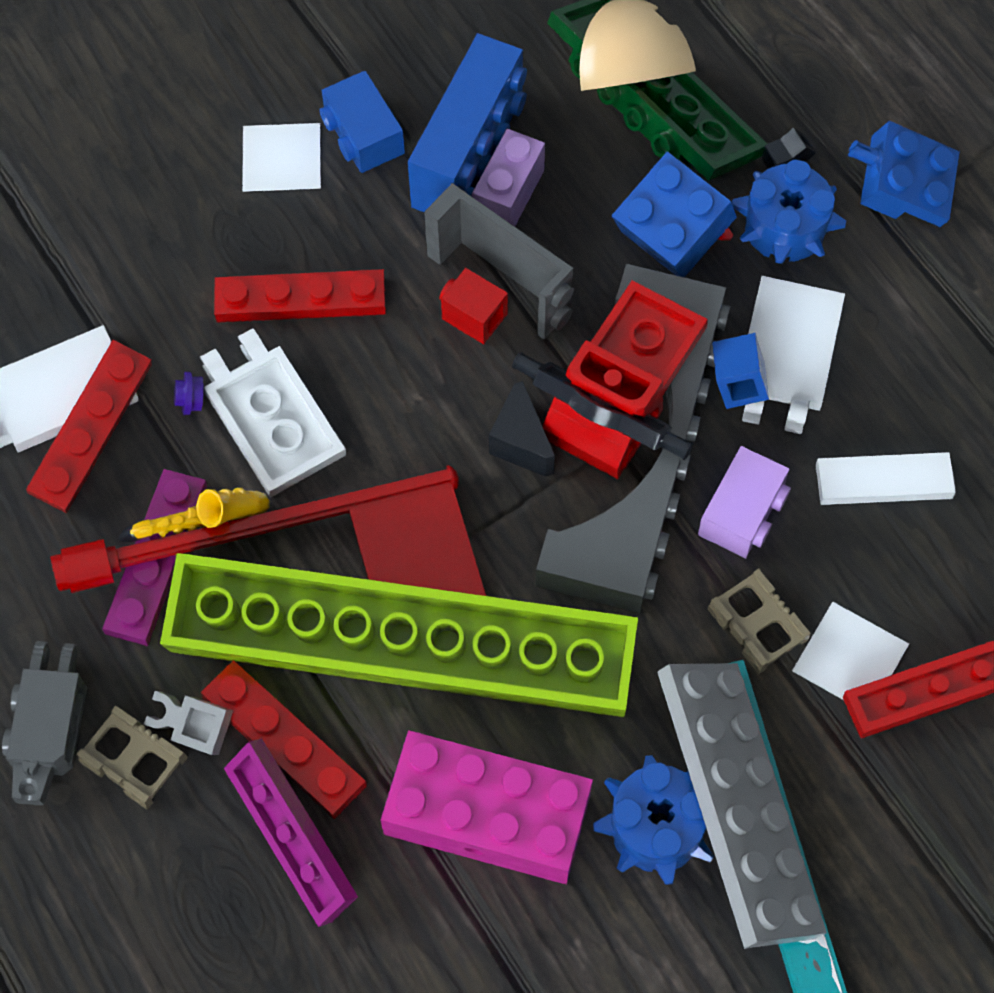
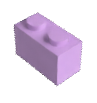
M506 129L477 183L472 197L515 227L544 172L545 143Z
M741 446L702 516L698 536L745 559L753 545L761 548L772 526V523L766 521L771 510L775 509L780 512L790 493L791 487L785 485L789 468Z

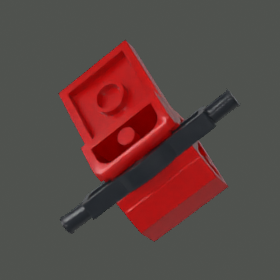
M632 280L592 341L586 340L567 370L552 362L542 364L523 352L517 354L512 368L533 378L532 384L555 396L542 426L548 441L610 476L619 479L641 443L653 450L662 447L682 458V460L687 459L691 453L694 443H690L672 433V426L659 420L658 417L663 411L664 393L707 329L708 319Z

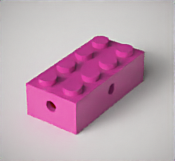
M408 730L381 817L384 835L567 885L591 795L593 779Z

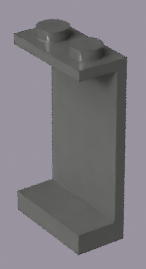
M453 183L424 211L427 256L441 265L462 243L539 298V337L545 340L554 329L561 330L567 324L573 312L571 309V298L574 292L572 287L573 267Z

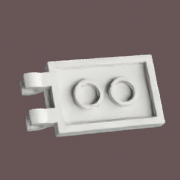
M762 276L748 334L756 333L765 362L769 400L790 404L784 431L802 434L808 408L820 411L845 293ZM764 401L745 405L742 421L759 425Z
M104 325L0 368V448L14 443L19 453L58 435L111 343ZM137 393L129 405L139 401Z
M252 328L238 336L242 343L240 348L249 362L229 371L216 349L200 356L204 363L202 367L212 382L204 387L206 396L271 498L346 456V449L280 346L268 352L258 334Z

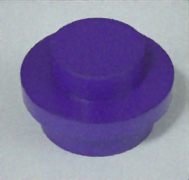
M184 372L183 380H175L174 406H182L183 415H190L191 411L202 410L203 377L192 376V372Z

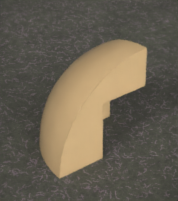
M612 0L595 14L587 28L580 56L581 91L695 72L694 59L687 40L677 25L668 24L656 12L658 7L645 0Z

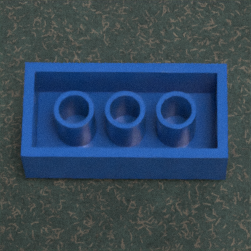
M477 33L408 160L411 208L424 212L452 183L472 197V193L506 129H510L509 123L513 115L519 116L524 108L527 94L522 92V87L526 79L527 68L523 67V49Z

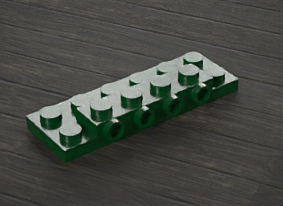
M581 0L553 10L550 14L547 24L573 48L568 62L571 63L573 74L579 79L581 49L587 28L595 14L612 0ZM693 72L597 89L601 102L606 105L612 104L624 115L626 126L632 131L641 132L651 142L655 155L662 158L668 151L682 163L688 160L708 181L763 156L767 143Z

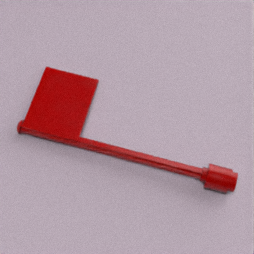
M446 466V470L225 522L218 527H204L117 549L115 545L106 547L104 539L63 548L61 549V554L50 556L59 592L70 589L71 593L114 583L113 574L121 572V568L350 513L368 580L486 596L455 495V490L459 485V476L452 466Z

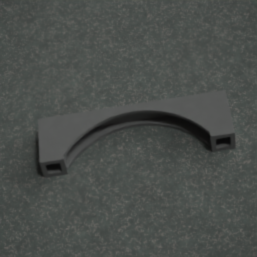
M626 264L615 305L633 280L708 319L707 329L666 390L669 425L672 426L671 432L687 441L695 442L701 420L700 416L694 415L696 403L705 405L711 379L704 378L706 366L715 367L712 342H715L716 329L725 331L731 306L723 304L726 287ZM662 449L650 472L622 501L582 524L559 532L548 529L536 568L535 586L640 613L644 598L653 600L659 574L653 573L651 570L655 558L664 559L670 536L669 533L662 532L666 518L672 520L675 518L680 494L673 492L676 479L685 480L691 455L687 459L682 460V458Z

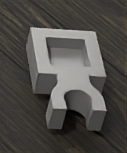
M162 691L154 692L152 700L162 702L166 707V714L162 719L155 716H146L144 725L159 729L172 727L174 731L171 741L210 755H219L233 710L186 695L183 704H180L178 699L171 694Z

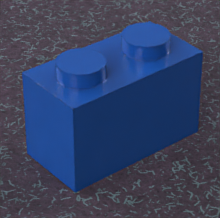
M362 71L322 89L324 107L320 108L319 111L323 123L328 131H336L339 136L338 144L344 158L348 162L353 160L361 173L405 154L403 130L366 71Z

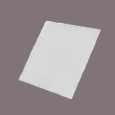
M320 123L243 126V192L321 189Z
M832 602L792 671L844 700L842 696L846 690L891 676L909 643Z

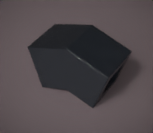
M792 128L780 139L765 145L762 160L769 169L781 164H787L792 160L806 162L816 154V151L804 133Z

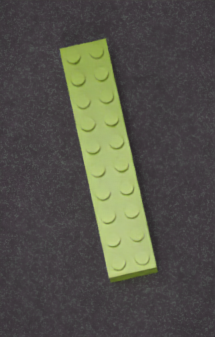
M177 553L160 644L172 653L228 661L234 660L235 662L624 717L638 617Z

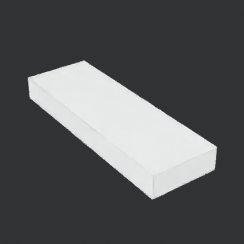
M949 452L818 458L816 462L821 505L953 499L956 493Z

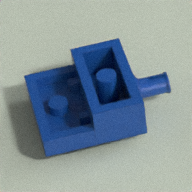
M888 121L872 135L870 146L855 140L849 148V157L867 164L860 204L894 219H897L906 212L938 227L943 226L950 220L960 151L892 121Z

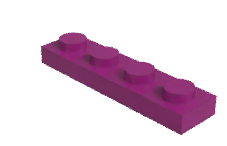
M163 469L144 520H152L188 511V508L196 506L199 495L207 489L206 480ZM171 531L168 534H166V537L175 535V533ZM157 533L136 541L135 544L163 537ZM177 555L125 568L102 628L105 635L146 646L149 645L171 586Z
M262 739L249 741L226 765L224 770L317 926L320 927L332 923L358 896Z

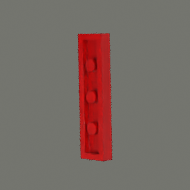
M384 269L215 277L214 315L217 323L386 314Z
M112 340L27 486L26 491L28 494L65 513L69 511L152 366V359Z
M994 641L846 690L842 697L860 738L994 693Z
M234 660L201 691L204 700L233 710L230 724L249 741L262 739L281 771L333 819L366 788V781Z

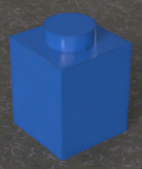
M756 333L712 342L716 381L726 409L769 400L765 362Z

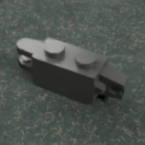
M35 642L29 669H23L20 684L16 683L13 686L11 709L15 713L12 728H6L3 735L2 753L13 767L12 798L16 803L44 805L54 775L63 776L74 766L87 693V686L79 673H75L78 658V647L76 644L65 643L60 654L58 671H47L50 658L48 642Z

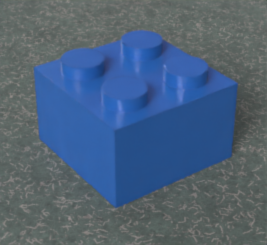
M668 151L611 215L617 227L624 235L670 272L680 277H685L737 218L732 202Z

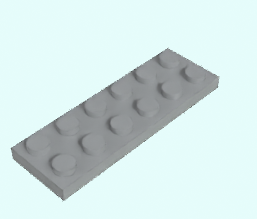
M668 664L657 673L744 949L813 940L826 934L827 931L738 664Z

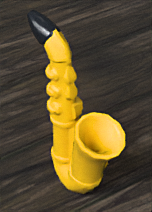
M240 487L233 489V491L229 489H222L220 491L214 489L204 490L199 495L196 506L188 508V511L132 524L121 532L119 540L121 542H134L157 533L161 537H166V534L171 531L179 534L184 529L192 531L198 527H218L230 520H238L266 513L270 507V500L264 493L250 490L245 491Z

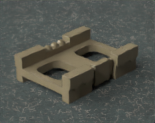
M760 569L754 571L751 576L721 596L712 599L708 606V611L722 629L725 630L729 627L731 634L741 646L744 645L745 648L742 654L758 674L766 670L769 664L800 643L803 645L809 641L811 634L794 612L789 614V607L784 608L785 602L779 601L780 596L775 594V588ZM744 588H751L762 601L763 606L749 616L741 617L730 605L729 598ZM778 623L790 636L791 641L776 652L770 653L757 639L756 634L770 624Z
M115 706L111 711L112 714L84 749H80L76 755L82 765L101 778L106 774L110 780L125 790L126 796L148 810L153 804L152 799L177 766L179 764L183 765L188 757L180 749L162 737L159 738L150 729L146 730L145 726ZM116 727L130 736V743L118 758L111 760L98 752L96 746L110 728ZM147 753H154L167 762V768L158 780L149 786L135 778L133 770Z

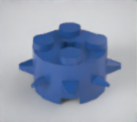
M792 160L787 164L769 168L763 173L755 171L753 173L755 181L753 182L750 195L732 200L733 208L746 216L745 232L740 237V240L742 242L750 241L751 245L763 256L769 257L770 253L773 254L775 262L780 264L787 257H790L789 261L795 262L810 257L813 253L819 257L825 255L822 243L826 232L843 229L846 226V220L833 212L835 201L833 194L837 190L836 186H829L827 180L815 170L810 169L809 164L805 161Z
M653 755L645 756L643 768L636 770L623 782L609 777L605 780L604 784L614 797L612 812L594 822L593 827L595 832L613 836L615 847L621 854L617 869L623 873L632 866L648 872L657 870L664 884L669 885L673 884L675 869L682 867L692 857L709 862L714 858V855L703 840L707 828L689 771L683 772L673 766L657 763ZM652 813H662L667 816L666 821L661 820L657 825L650 821Z

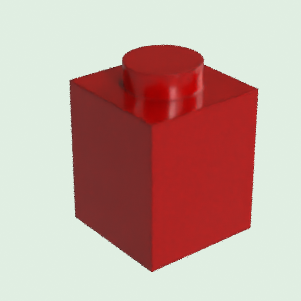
M467 268L462 271L456 280L451 278L440 293L442 320L483 345L508 314V293Z

